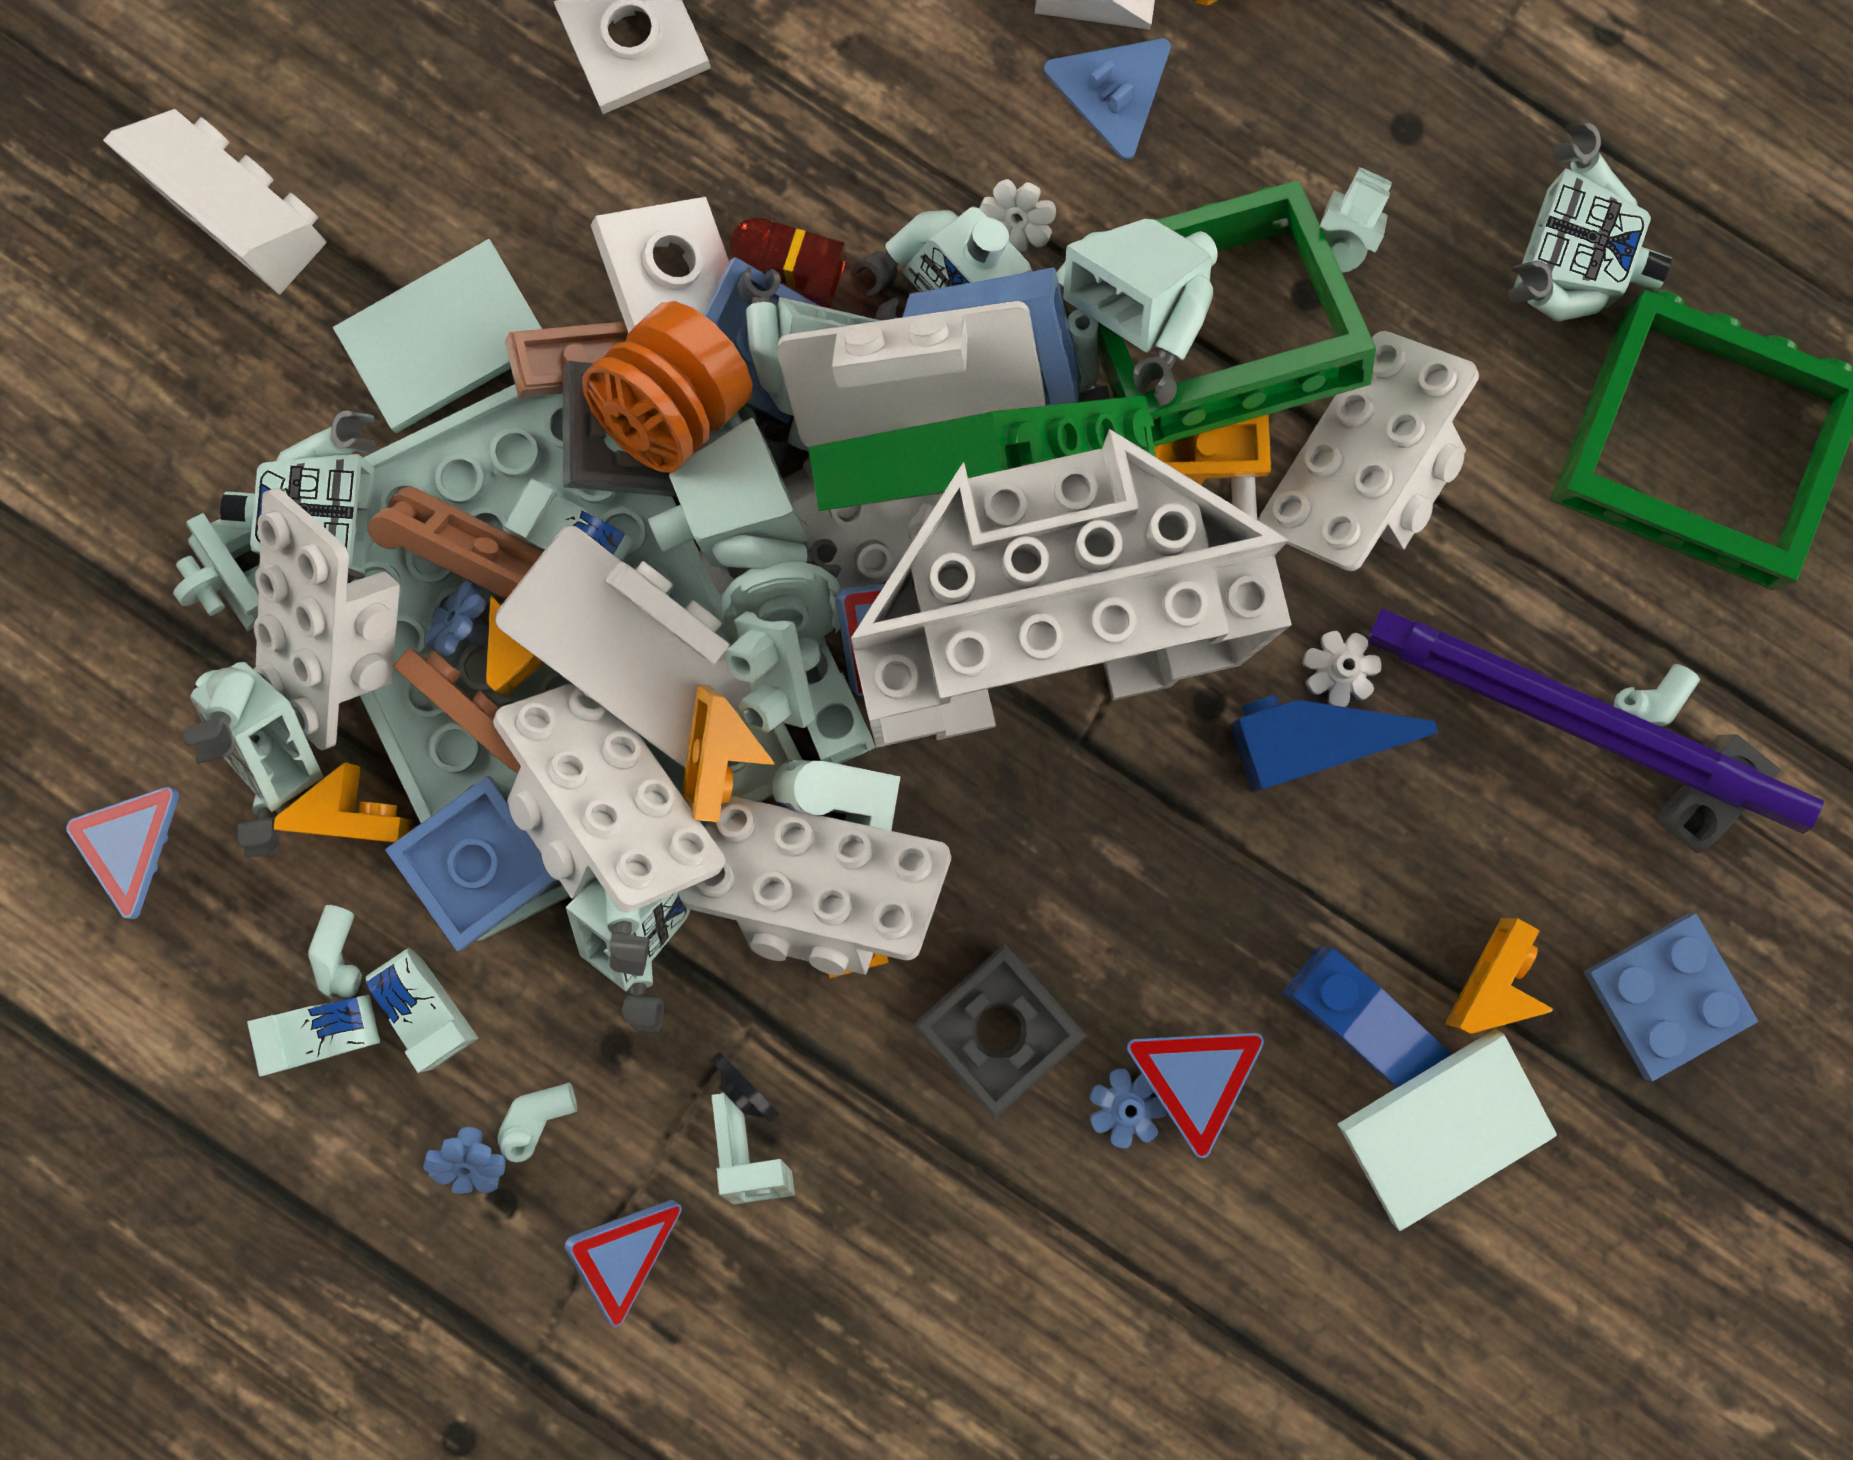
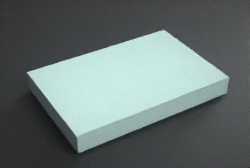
M488 239L335 325L333 329L390 428L395 433H398L511 369L505 339L509 332L542 329L493 243Z
M1496 1028L1338 1123L1341 1132L1389 1219L1399 1231L1412 1225L1557 1136L1507 1038Z

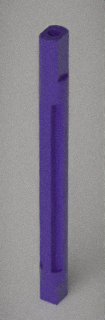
M1382 608L1369 634L1368 643L1399 656V659L1729 805L1736 808L1739 806L1802 834L1813 828L1822 810L1824 800L1757 772L1755 767L1419 621L1415 623Z

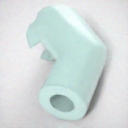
M1673 664L1657 689L1635 690L1634 687L1625 688L1616 695L1614 707L1660 727L1666 726L1675 719L1699 683L1700 678L1687 667Z

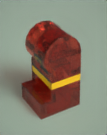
M764 218L747 219L736 226L730 240L733 258L740 259L764 274L770 268L776 270L781 279L780 283L804 290L805 298L821 307L831 308L846 262L844 242Z

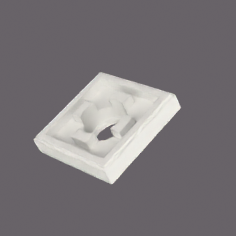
M682 0L554 1L560 19L603 114L711 69L709 59ZM635 11L647 14L651 20L652 27L650 35L645 42L639 46L629 48L620 46L612 40L608 31L611 21L615 24L624 17L635 15Z
M706 197L597 215L591 223L594 237L628 333L661 302L676 301L696 309L701 314L704 313L729 263ZM670 243L680 246L685 251L682 257L689 266L690 274L683 277H672L662 272L654 262L653 248H668Z

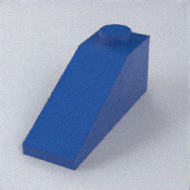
M1277 695L1243 705L1242 709L1245 717L1239 718L1230 724L1253 793L1438 733L1435 721L1302 700H1295L1280 705Z
M1318 947L1281 992L1285 998L1395 1089L1452 1055L1388 993L1332 947Z

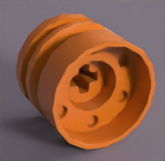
M676 301L661 302L633 327L627 335V342H617L605 356L593 363L582 376L584 396L591 412L605 429V432L625 452L641 464L659 472L677 471L693 453L709 440V431H718L752 398L753 382L745 361L732 341L710 319L696 309Z

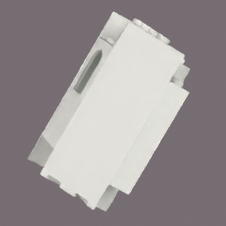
M1111 429L1108 431L1102 449L968 478L963 462L851 637L876 748L935 735L936 740L994 728L996 724L988 689L1103 663L1113 701L1171 688L1180 679L1242 665L1292 625L1275 555L1289 539Z

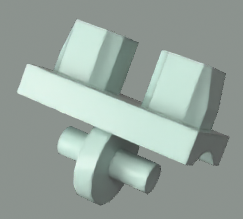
M1359 167L1346 195L1335 190L1333 191L1320 223V227H1322V231L1341 272H1349L1358 267L1365 259L1368 249L1376 252L1384 237L1388 215L1382 213V210L1389 198L1390 192L1388 191L1392 182Z
M204 513L186 521L188 528L192 532L188 543L205 568L200 569L192 556H187L178 561L176 566L185 579L174 589V596L182 606L201 602L207 613L212 616L225 608L224 603L216 593L220 590L247 631L253 629L254 622L258 618L259 590L256 583V571L260 564L243 573L234 558L251 550V530L224 528L221 519L210 523Z
M744 612L734 620L739 639L724 652L728 670L736 679L749 682L751 693L737 705L740 718L748 728L765 733L770 732L781 723L805 728L815 720L806 671L815 667L820 661L821 655L817 642L808 637H798L794 622L786 620L776 622L764 621L757 618L755 613Z

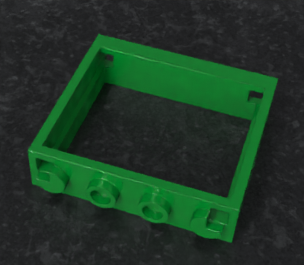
M1300 180L1275 187H1265L1257 192L1219 203H1208L1198 209L1166 218L1153 219L1184 238L1200 231L1207 233L1214 241L1217 251L1289 231L1336 335L1332 339L1176 383L1177 392L1175 397L1164 406L1158 404L1154 396L1155 389L1146 391L1144 395L1147 397L1149 413L1153 419L1157 418L1153 420L1155 426L1151 427L1154 447L1371 385L1376 346ZM1098 322V357L1114 399L1140 396L1134 384L1133 372L1135 366L1124 338Z
M1644 290L1624 308L1550 501L1770 590L1794 583L1799 578L1853 435V367L1839 359H1819L1797 350V344L1787 338L1776 335L1761 336L1741 328L1740 321L1732 316L1715 312L1706 314L1685 306V301L1674 293L1662 290L1651 292ZM1649 329L1831 401L1777 547L1594 474Z
M1144 395L991 411L809 446L808 449L818 511H826L944 493L963 462L967 477L972 478L1102 449L1109 429L1155 457L1151 427L1155 425L1148 410L1147 397Z

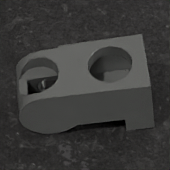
M1738 734L1718 735L1708 747L1755 767L1757 772L1774 778L1781 771L1779 767ZM1684 785L1661 809L1657 822L1695 853H1701L1714 844L1746 809L1740 806L1736 808Z

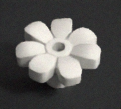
M1009 179L998 182L993 190L994 197H985L979 208L988 218L997 219L1005 225L1008 230V240L1019 252H1025L1029 243L1035 247L1046 245L1052 234V230L1047 224L1053 222L1056 216V207L1052 201L1044 200L1038 202L1041 194L1039 187L1026 182L1017 190Z
M1338 631L1323 634L1320 639L1323 651L1312 648L1307 650L1303 656V666L1310 670H1316V673L1305 682L1308 690L1313 695H1318L1328 690L1327 702L1329 705L1346 707L1350 700V693L1357 700L1363 701L1367 699L1374 691V687L1366 676H1375L1381 671L1379 656L1363 655L1368 647V640L1361 634L1354 633L1350 635L1345 643H1343L1341 634Z

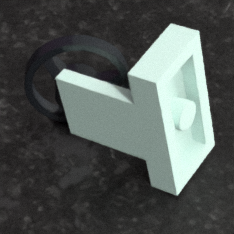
M718 1052L710 1061L721 1072V1085L718 1088L722 1093L712 1095L720 1168H716L719 1195L734 1205L795 1196L792 1170L781 1159L750 1163L744 1114L766 1118L771 1123L779 1113Z

